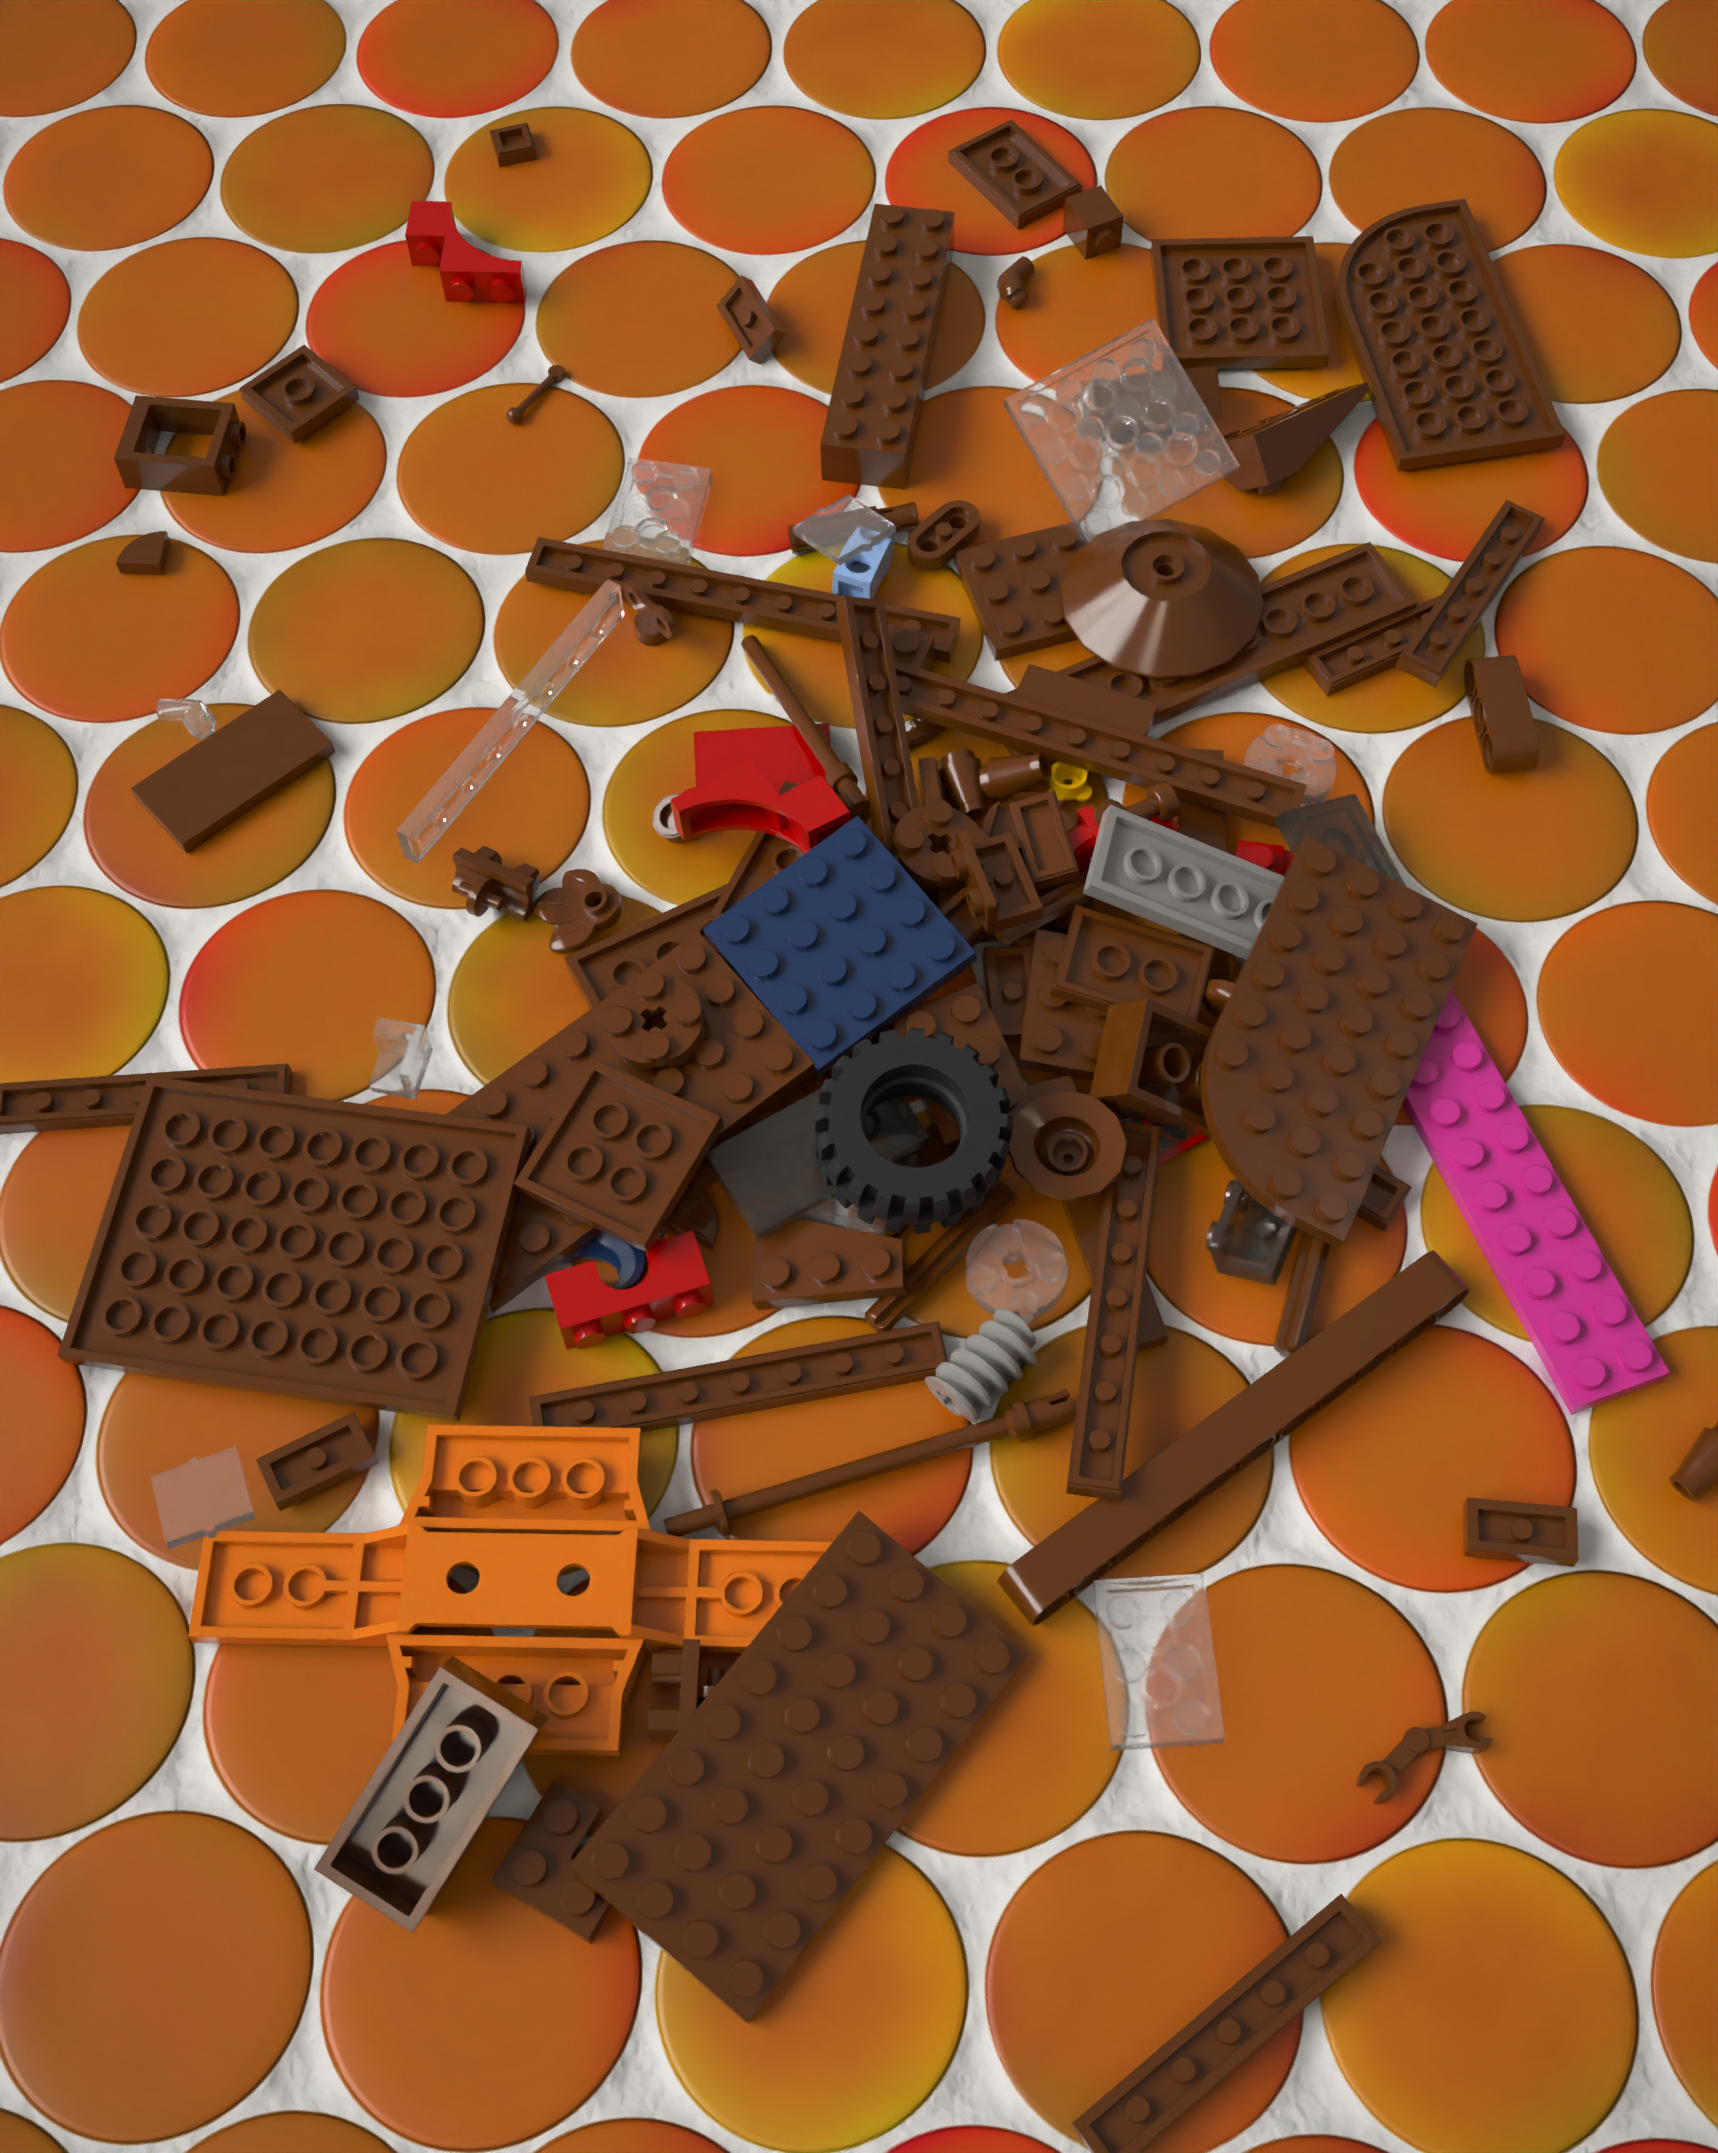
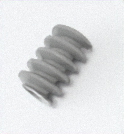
M999 1308L994 1313V1321H985L980 1326L979 1335L972 1334L966 1339L965 1349L956 1348L950 1355V1363L942 1362L935 1369L936 1377L927 1376L924 1380L928 1389L943 1406L953 1414L963 1416L973 1423H976L980 1418L973 1406L975 1402L988 1409L994 1405V1401L987 1391L989 1388L1002 1395L1008 1392L1009 1388L1002 1377L1004 1374L1016 1381L1023 1377L1022 1370L1017 1361L1020 1360L1030 1367H1034L1038 1362L1036 1355L1031 1349L1036 1344L1032 1331L1021 1318L1005 1308Z

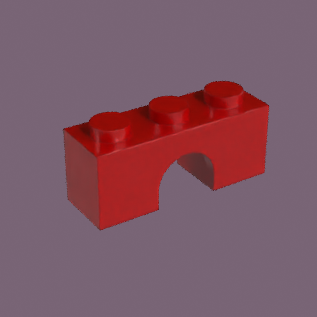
M694 1231L656 1241L649 1253L645 1252L649 1267L646 1277L637 1286L629 1289H614L606 1285L598 1274L594 1260L544 1275L566 1350L574 1347L580 1349L592 1348L604 1342L607 1337L626 1331L632 1334L641 1333L652 1328L656 1322L675 1316L678 1318H690L704 1311L705 1307L714 1305L711 1283Z

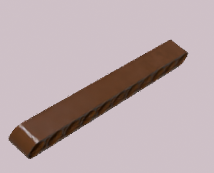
M1436 1251L1427 1252L1125 1478L1122 1483L1120 1501L1097 1499L1012 1563L1001 1574L997 1583L1032 1626L1040 1624L1447 1315L1462 1302L1471 1288Z

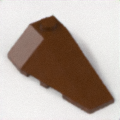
M1368 382L1336 389L1294 406V410L1258 421L1259 425L1225 434L1195 448L1197 457L1238 491L1257 488L1258 494H1263L1276 490L1283 486V478L1299 471L1370 390Z

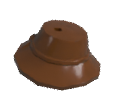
M1062 1090L1033 1098L1013 1117V1132L1009 1142L1008 1153L1015 1172L1039 1194L1072 1202L1101 1194L1123 1173L1127 1141L1117 1115L1094 1095ZM1066 1157H1072L1073 1161L1067 1163L1064 1161V1159Z

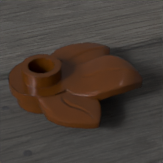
M575 869L565 872L561 888H552L539 896L532 906V912L540 920L555 925L550 938L549 949L552 952H564L585 945L591 939L596 929L604 930L612 927L621 916L622 900L614 887L608 884H601L597 875L592 871Z

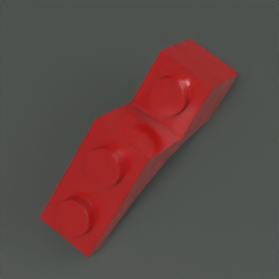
M411 201L405 233L412 266L440 267L439 273L446 302L526 303L527 287L522 261L494 257L470 245L457 231L451 202Z
M753 759L736 768H731L701 785L687 789L682 794L670 799L676 830L685 842L695 837L718 831L750 830L779 837L791 843L805 854L851 821L850 811L822 775L806 783L799 784L790 791L780 795Z

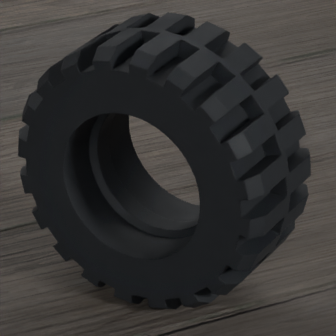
M910 1028L909 1035L904 1037H898L896 1030L893 1029L881 1032L879 1043L872 1045L870 1040L865 1039L853 1046L852 1058L842 1056L832 1067V1078L825 1079L819 1094V1105L816 1108L815 1155L816 1159L821 1161L820 1173L826 1186H835V1198L844 1208H848L852 1204L858 1207L857 1218L870 1225L875 1217L886 1221L885 1230L900 1233L902 1224L914 1225L915 1234L929 1233L934 1222L940 1221L942 1226L947 1228L959 1223L962 1212L965 1211L968 1214H973L982 1206L986 1193H992L999 1181L1013 1132V1116L1008 1114L1011 1102L1007 1089L1004 1087L997 1088L999 1074L992 1064L986 1063L981 1067L978 1064L980 1052L969 1044H966L962 1050L954 1046V1036L939 1032L938 1039L925 1037V1028ZM899 1096L924 1097L941 1105L951 1114L960 1129V1143L954 1154L935 1165L927 1167L901 1166L882 1157L870 1145L864 1133L866 1117L872 1109L888 1099Z

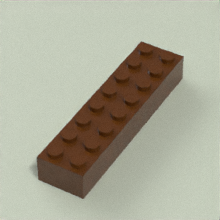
M874 205L820 443L822 480L904 490L906 488L954 251L955 212L896 205Z

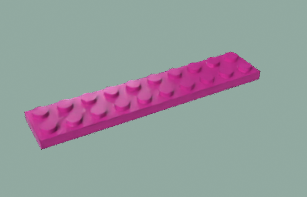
M1450 989L1402 1105L1570 1414L1573 1415L1664 1381L1670 1373L1453 990Z

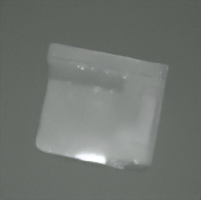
M378 1017L372 1035L379 1055L369 1082L370 1088L373 1092L417 1099L433 1050L425 1025Z

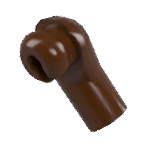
M1024 256L1020 257L1006 269L997 281V288L1001 299H1006L1009 306L1013 309H1016L1028 299V292L1021 285L1035 271L1031 260Z

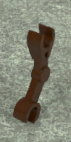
M1471 1711L1439 1727L1426 1729L1420 1727L1410 1728L1404 1734L1402 1741L1382 1762L1374 1761L1364 1766L1357 1777V1787L1370 1774L1380 1775L1386 1782V1789L1377 1796L1374 1804L1384 1803L1397 1788V1776L1416 1756L1422 1755L1425 1751L1444 1749L1469 1754L1482 1752L1491 1743L1492 1738H1485L1480 1741L1471 1740L1466 1735L1464 1727L1468 1724H1482L1486 1719V1715Z

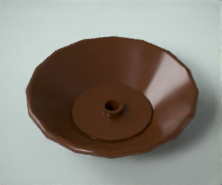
M1173 519L1130 521L1097 534L1072 557L1060 588L1064 620L1082 647L1116 670L1151 679L1195 677L1229 663L1254 638L1264 609L1259 575L1237 546L1208 528Z

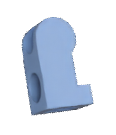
M858 530L853 540L849 542L833 572L832 593L874 599L883 577L890 568L894 553V539Z

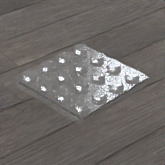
M1154 318L1009 396L1003 404L1071 522L1074 523L1084 536L1087 543L1097 534L1127 522L1153 518L1237 471L1240 466Z

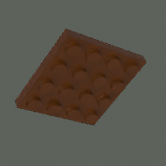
M1313 236L1152 239L1150 254L1162 370L1198 366H1217V369L1328 366L1330 353Z

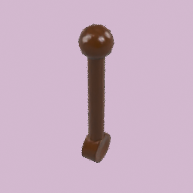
M560 365L551 366L548 369V377L517 408L512 407L507 411V420L512 424L521 422L523 413L553 383H559L565 379L564 368Z

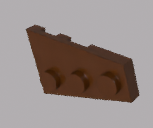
M753 1209L752 1302L757 1310L907 1295V1248L902 1239Z

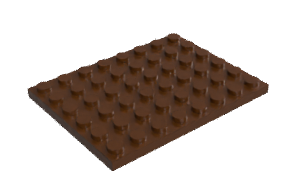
M148 1076L57 1356L65 1363L460 1422L518 1192L514 1182L524 1167L532 1132L528 1125Z

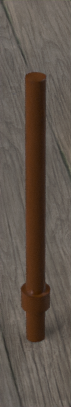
M754 635L745 637L741 643L742 648L825 770V780L837 795H842L855 815L865 813L869 809L870 804L857 786L858 778L848 763L840 761L757 637Z

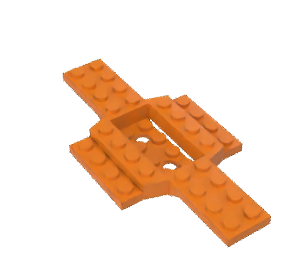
M427 1424L422 1476L399 1526L369 1533L204 1531L188 1637L193 1643L389 1647L398 1689L392 1743L439 1667L454 1656L549 1717L527 1754L620 1756L624 1706H627L648 1651L683 1650V1639L700 1640V1652L743 1653L833 1541L687 1539L651 1531L639 1488L642 1448L641 1428ZM463 1565L473 1566L479 1571L480 1575L475 1589L466 1594L453 1592L448 1585L449 1576L452 1571ZM572 1567L582 1568L590 1575L589 1586L583 1593L576 1596L566 1595L558 1588L561 1574ZM418 1626L613 1630L620 1638L414 1635L413 1631Z

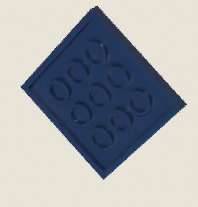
M858 815L703 928L706 937L744 984L814 1062V1067L820 1077L832 1069L842 1056L848 1057L852 1054L853 1046L865 1039H872L977 960L976 952Z

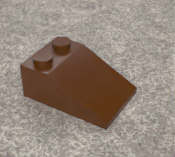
M1148 998L1110 1005L1108 1007L1090 1095H1094L1108 1108L1126 1116L1211 1138L1201 1101L1200 1081L1204 1052L1213 1029Z

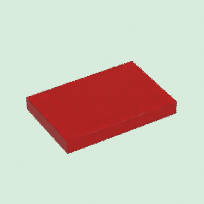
M829 723L816 724L831 746ZM795 725L694 732L696 786L752 759L778 793L785 781L799 785L820 775L825 779V770Z

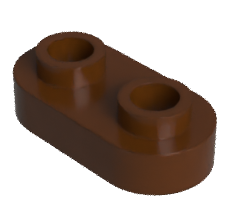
M961 500L950 501L941 506L910 533L907 542V554L910 562L924 570H934L944 566L954 557V551L964 549L978 536L980 528L978 509L973 504Z

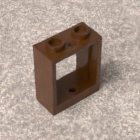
M136 395L114 460L125 488L224 496L229 479H233L236 474V456L239 447L242 448L245 445L246 426L244 422L239 420L234 403ZM161 431L213 435L206 458L154 454Z

